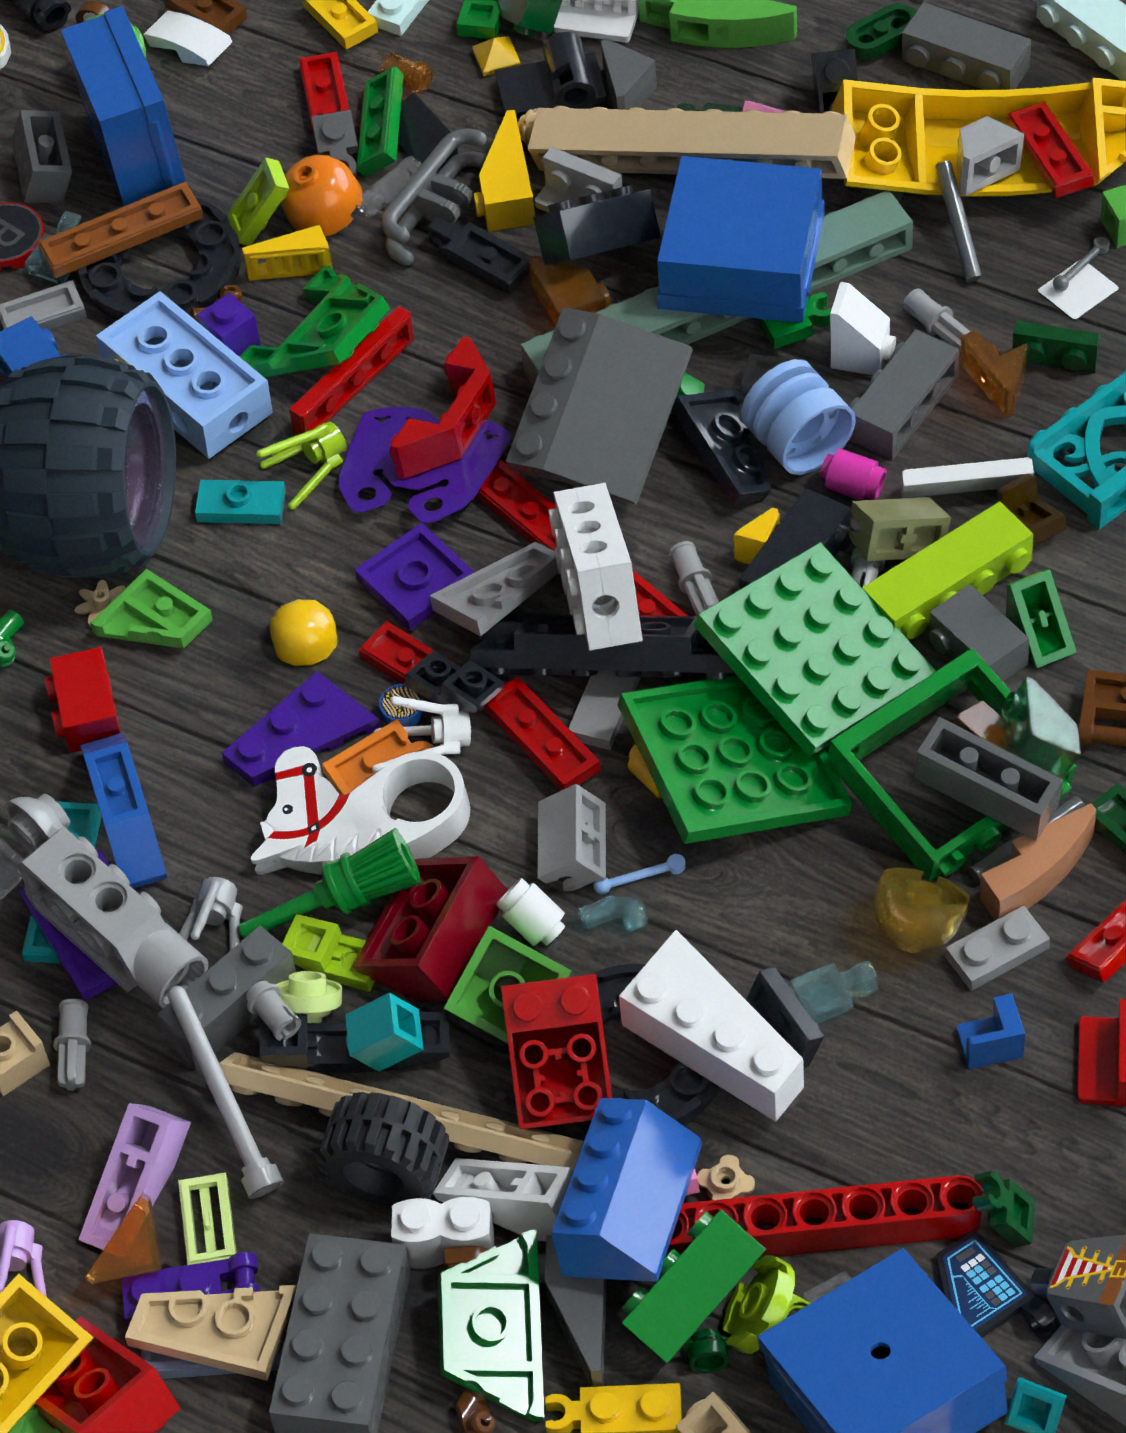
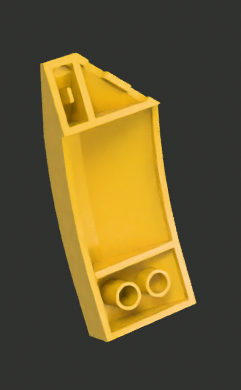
M1092 78L1091 82L1042 88L949 90L843 79L832 105V111L847 114L856 136L847 179H843L844 184L850 187L925 195H943L935 166L944 161H951L959 189L957 155L960 128L986 116L1009 126L1007 114L1045 101L1093 172L1094 186L1098 185L1126 162V81ZM1023 148L1019 171L967 196H1015L1050 193L1052 191Z

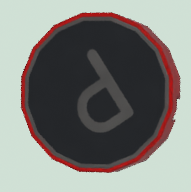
M0 203V271H2L1 267L11 266L12 270L24 267L35 260L40 254L37 242L45 239V230L40 215L31 207L20 203Z

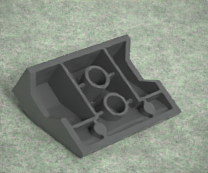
M563 307L506 463L527 482L533 483L540 477L568 483L576 488L606 483L611 500L637 505L693 349L689 345L601 314Z

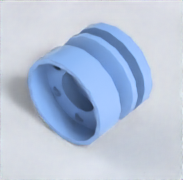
M797 359L781 363L767 371L752 386L741 408L742 423L764 446H767L768 451L790 474L796 475L810 473L822 467L828 453L834 455L838 448H844L852 436L856 424L855 412L833 389L829 388L827 382L807 361Z

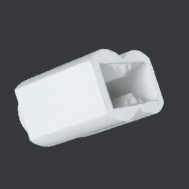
M476 1197L454 1198L442 1204L421 1198L398 1202L392 1205V1242L406 1246L409 1265L412 1269H426L443 1264L444 1248L481 1246L491 1249L494 1247V1225L490 1202Z

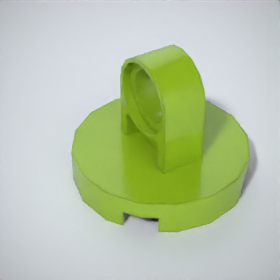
M766 1255L751 1266V1269L758 1273L753 1277L749 1285L739 1282L727 1306L723 1331L731 1334V1336L726 1341V1344L742 1353L752 1354L759 1350L758 1335L786 1319L791 1310L798 1312L811 1304L793 1294L795 1271L789 1263L775 1256Z

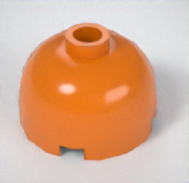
M312 155L302 158L284 174L290 189L280 205L295 231L320 225L325 237L334 235L351 223L353 220L351 214L355 210L356 205L359 208L361 207L363 201L362 187L350 168L334 157Z

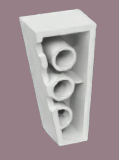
M677 930L672 933L619 995L622 1026L775 1122L804 1088L803 1058Z

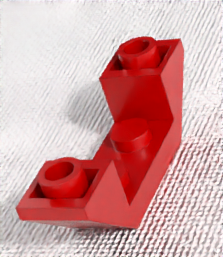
M463 336L453 352H450L445 359L444 372L448 376L451 394L457 397L449 410L442 414L439 424L408 418L400 432L393 436L389 453L394 461L398 478L406 479L461 459L495 407L496 399L491 373L471 338Z

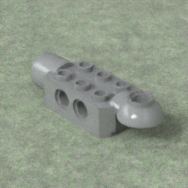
M44 793L37 799L18 797L5 802V809L10 818L8 827L19 844L30 852L17 866L25 883L24 890L33 907L126 992L138 986L164 1009L170 1003L168 992L172 987L181 986L187 989L208 970L207 958L163 921L159 905L148 893L142 892L138 894L129 886V880L121 869L114 864L109 866L104 864L98 858V853L93 845L82 836L77 838L66 829L70 825V820L63 808L51 796Z

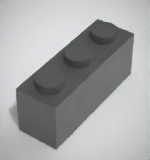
M926 2L922 3L902 32V61L983 90L1016 89L1030 68L1031 39Z
M915 329L906 342L902 341L896 346L891 361L886 367L875 372L870 381L869 388L862 397H856L851 402L849 407L855 412L856 424L849 440L893 460L958 378L959 349Z
M941 717L934 724L916 755L914 779L1035 841L1038 840L1059 806L1063 779Z
M260 925L185 989L214 1054L259 1016L258 1014H252L247 1009L246 993L260 981L278 984L279 982L289 980V975L296 972L292 952ZM169 1003L157 1014L164 1041L197 1070L200 1067L176 1014Z

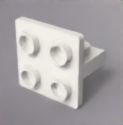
M562 0L554 25V32H571L580 37L627 43L631 39L639 14L638 0Z

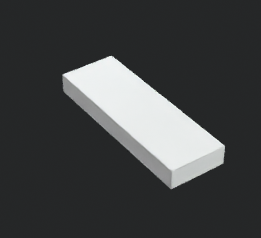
M1028 457L907 469L902 471L901 498L998 489L1027 474L1033 475L1032 459Z

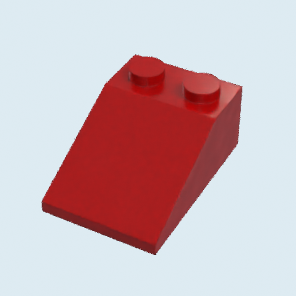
M79 1317L75 1322L93 1337V1340L34 1404L38 1414L53 1429L57 1428L61 1433H155L166 1424L167 1420L181 1408L155 1367L83 1317Z

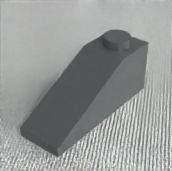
M546 1235V1254H538L539 1283H545L548 1304L590 1387L604 1386L607 1279L561 1276L552 1235Z

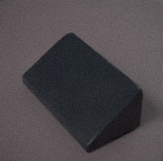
M413 93L401 104L398 146L419 168L439 142L451 132L416 93ZM456 148V149L450 154V156L446 159V161L442 164V166H443L452 156L458 154V148Z

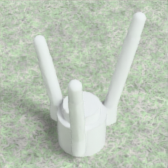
M391 697L390 702L393 705L440 714V716L431 718V725L403 727L408 736L431 735L433 744L441 743L440 746L423 751L434 752L440 755L460 754V747L470 746L471 724L469 712L459 711L458 704L442 705L411 698ZM395 759L374 765L372 771L377 773Z

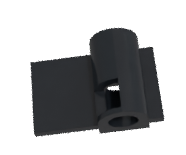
M560 32L548 38L543 48L544 61L495 70L504 113L506 114L508 110H515L516 118H520L528 110H534L535 108L565 106L571 109H588L597 107L596 104L607 102V94L595 52L585 53L581 39L575 33Z

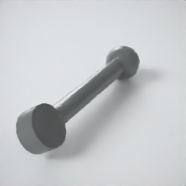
M1097 237L1094 240L1093 248L1063 276L1059 275L1054 278V289L1060 292L1065 291L1069 286V281L1098 254H1106L1109 251L1110 241L1105 237Z

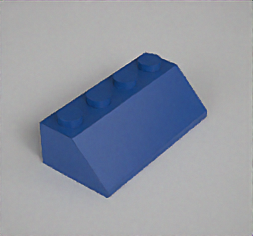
M600 1098L551 1232L561 1276L658 1282L702 1147L701 1138L647 1100Z

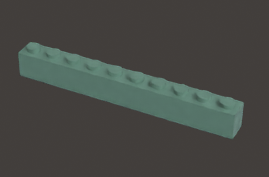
M886 190L874 196L866 197L860 202L841 210L830 212L824 216L809 293L912 249L913 221L890 191ZM659 286L647 289L639 295L620 303L609 305L605 309L596 312L597 314L686 345L749 319L748 317L658 309L657 293ZM554 330L544 335H538L530 341L521 344L523 369L533 386Z

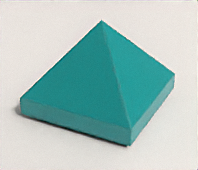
M1019 1377L1004 1424L1026 1433H1056L1067 1395Z

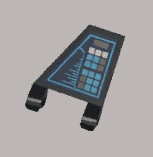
M976 1229L936 1254L944 1295L981 1338L1019 1312H1021L1029 1327L1038 1338L1043 1339L1056 1330L1053 1323L1055 1320L1053 1309L1033 1294Z

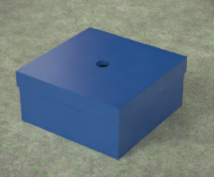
M120 6L105 11L103 16L61 29L88 124L123 207L139 201L141 196L156 194L185 182L164 99L124 7Z
M681 156L657 260L659 278L657 293L658 309L803 323L825 215L824 200H822L821 169Z
M904 1248L757 1336L760 1351L765 1356L770 1384L810 1433H976L1008 1413L1004 1382L1007 1381L1006 1365Z

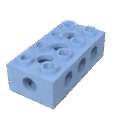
M161 291L96 335L100 356L113 360L117 359L133 365L137 370H144V372L152 374L163 389L168 400L174 430L208 459L273 413L268 380Z

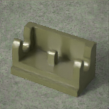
M930 497L852 501L850 512L855 520L859 521L861 532L849 531V536L852 543L863 553V558L866 561L908 559L947 535L951 517Z

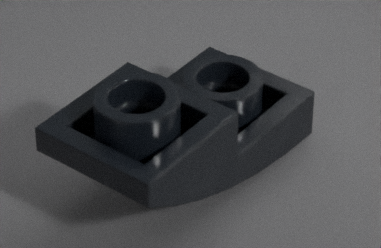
M435 650L409 670L405 677V686L414 692L442 705L458 704L459 710L466 712H477L504 689L505 682L471 660L460 667Z

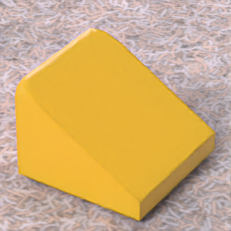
M769 509L734 534L735 560L746 564L752 562L780 524L778 509Z

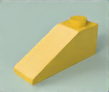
M515 110L506 111L479 173L481 192L473 193L477 217L485 216L488 232L535 225L533 219L535 217L533 194Z

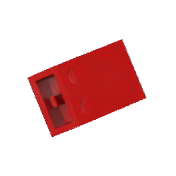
M596 974L501 986L519 1130L592 1120L599 1099L612 1098Z

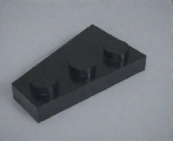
M740 389L677 396L671 410L730 503L738 505L764 501L772 489L760 451L751 444L749 438L751 431L742 423L739 405L743 401Z

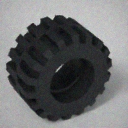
M374 1092L353 1093V1096L345 1095L333 1107L317 1154L318 1168L325 1174L326 1179L338 1186L342 1191L374 1204L392 1206L408 1199H430L448 1148L449 1134L445 1132V1126L437 1121L433 1114L399 1097Z

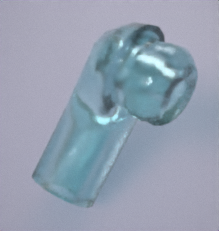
M608 896L578 908L580 919L586 930L621 917L624 927L629 931L643 927L648 923V917L643 910L646 906L636 898Z

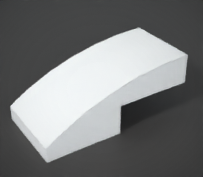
M166 11L144 33L150 47L176 50L182 63L209 66L232 43L230 36L200 19L173 11Z

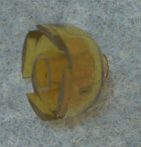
M900 867L886 869L877 883L874 911L878 925L887 936L894 940L896 947L906 952L918 953L921 951V948L931 949L946 944L959 932L966 918L970 900L969 895L960 886L938 876L936 884L921 880L924 871Z

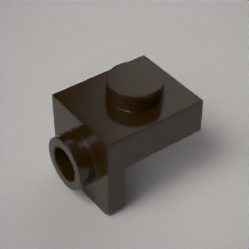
M1027 474L998 488V502H1001L1033 533V545L1042 543L1048 538L1066 530L1065 514L1038 498L1037 478L1035 476Z

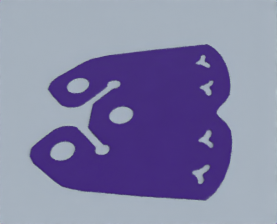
M387 407L363 413L343 464L338 484L348 506L353 511L359 513L383 506L390 500L391 491L378 476L373 475L375 470L381 469L383 470V475L393 486L420 490L437 484L441 480H448L449 483L446 487L439 486L415 495L408 503L409 510L420 522H436L470 503L513 437L502 426L486 420L461 459L423 472L418 477L402 479L397 477L394 461L389 453L393 436L400 432L407 421V417L439 424V419L426 410L409 407ZM391 416V418L385 420L382 424L378 420L374 419L375 417L382 419L384 417ZM485 431L490 432L492 436L496 435L499 437L487 440ZM363 488H373L376 490V495L371 500H360L357 495ZM438 498L443 502V505L436 511H428L424 508V503L429 499Z

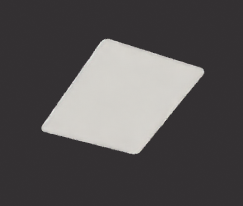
M1074 263L1072 266H1070L1069 268H1067L1066 270H1064V271H1063L1062 273H1060L1059 275H1062V276H1063V275H1064L1066 272H1068L1076 263ZM1088 263L1069 281V286L1065 291L1060 292L1054 289V278L1040 287L1038 291L1072 319H1077L1117 291L1119 287Z

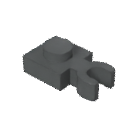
M351 110L311 116L318 155H326L338 159L350 168L357 178L356 162L349 155L358 153Z

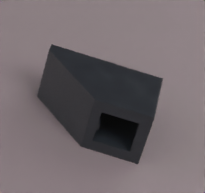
M855 49L811 53L814 92L819 114L832 111V105L843 79L858 81Z

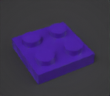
M422 523L354 569L356 580L409 631L436 613L432 609L429 595L475 573Z

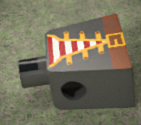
M1126 1234L1072 1240L1065 1245L1056 1268H1036L1031 1279L1032 1292L1038 1298H1048L1060 1324L1070 1329L1126 1339Z

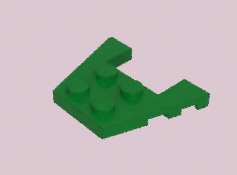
M324 265L302 289L310 302H320L279 347L250 345L239 357L264 378L341 364L353 355L354 348L366 335L372 333L378 327L379 321L390 310L383 296L360 283L354 285L348 276L342 273L337 275L332 267Z

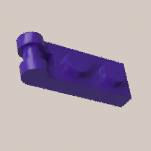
M240 1252L224 1260L121 1275L124 1317L127 1327L130 1325L141 1294L201 1290L204 1295L234 1293V1288L253 1287L254 1292L261 1291L260 1286L255 1284L254 1276L258 1273L257 1256L250 1252ZM235 1280V1286L232 1289L222 1291V1282Z

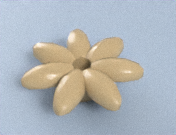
M100 580L94 592L87 589L79 591L80 596L86 602L78 605L74 611L78 615L90 614L88 624L91 627L90 622L126 588L122 585L109 591L106 581Z

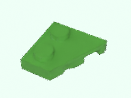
M146 569L90 624L92 632L100 637L184 649L213 619L210 609Z

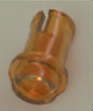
M390 52V55H386L382 62L381 72L396 66L404 74L403 83L407 84L408 88L413 92L425 91L432 83L433 71L424 61L414 62L399 56L395 52Z

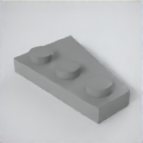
M534 542L429 595L432 609L471 632L482 636L559 573L555 551Z

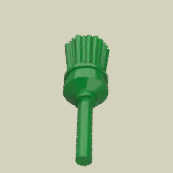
M394 828L352 855L345 852L334 861L328 860L324 862L322 880L314 883L315 889L239 924V930L243 938H246L259 925L266 931H269L293 920L296 914L303 915L322 905L325 909L336 906L343 913L349 915L354 912V909L370 905L372 899L421 884L418 867L406 841L398 829Z

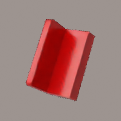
M1120 999L1118 1018L1087 1016L1080 1018L1077 1098L1080 1104L1126 1106V999Z

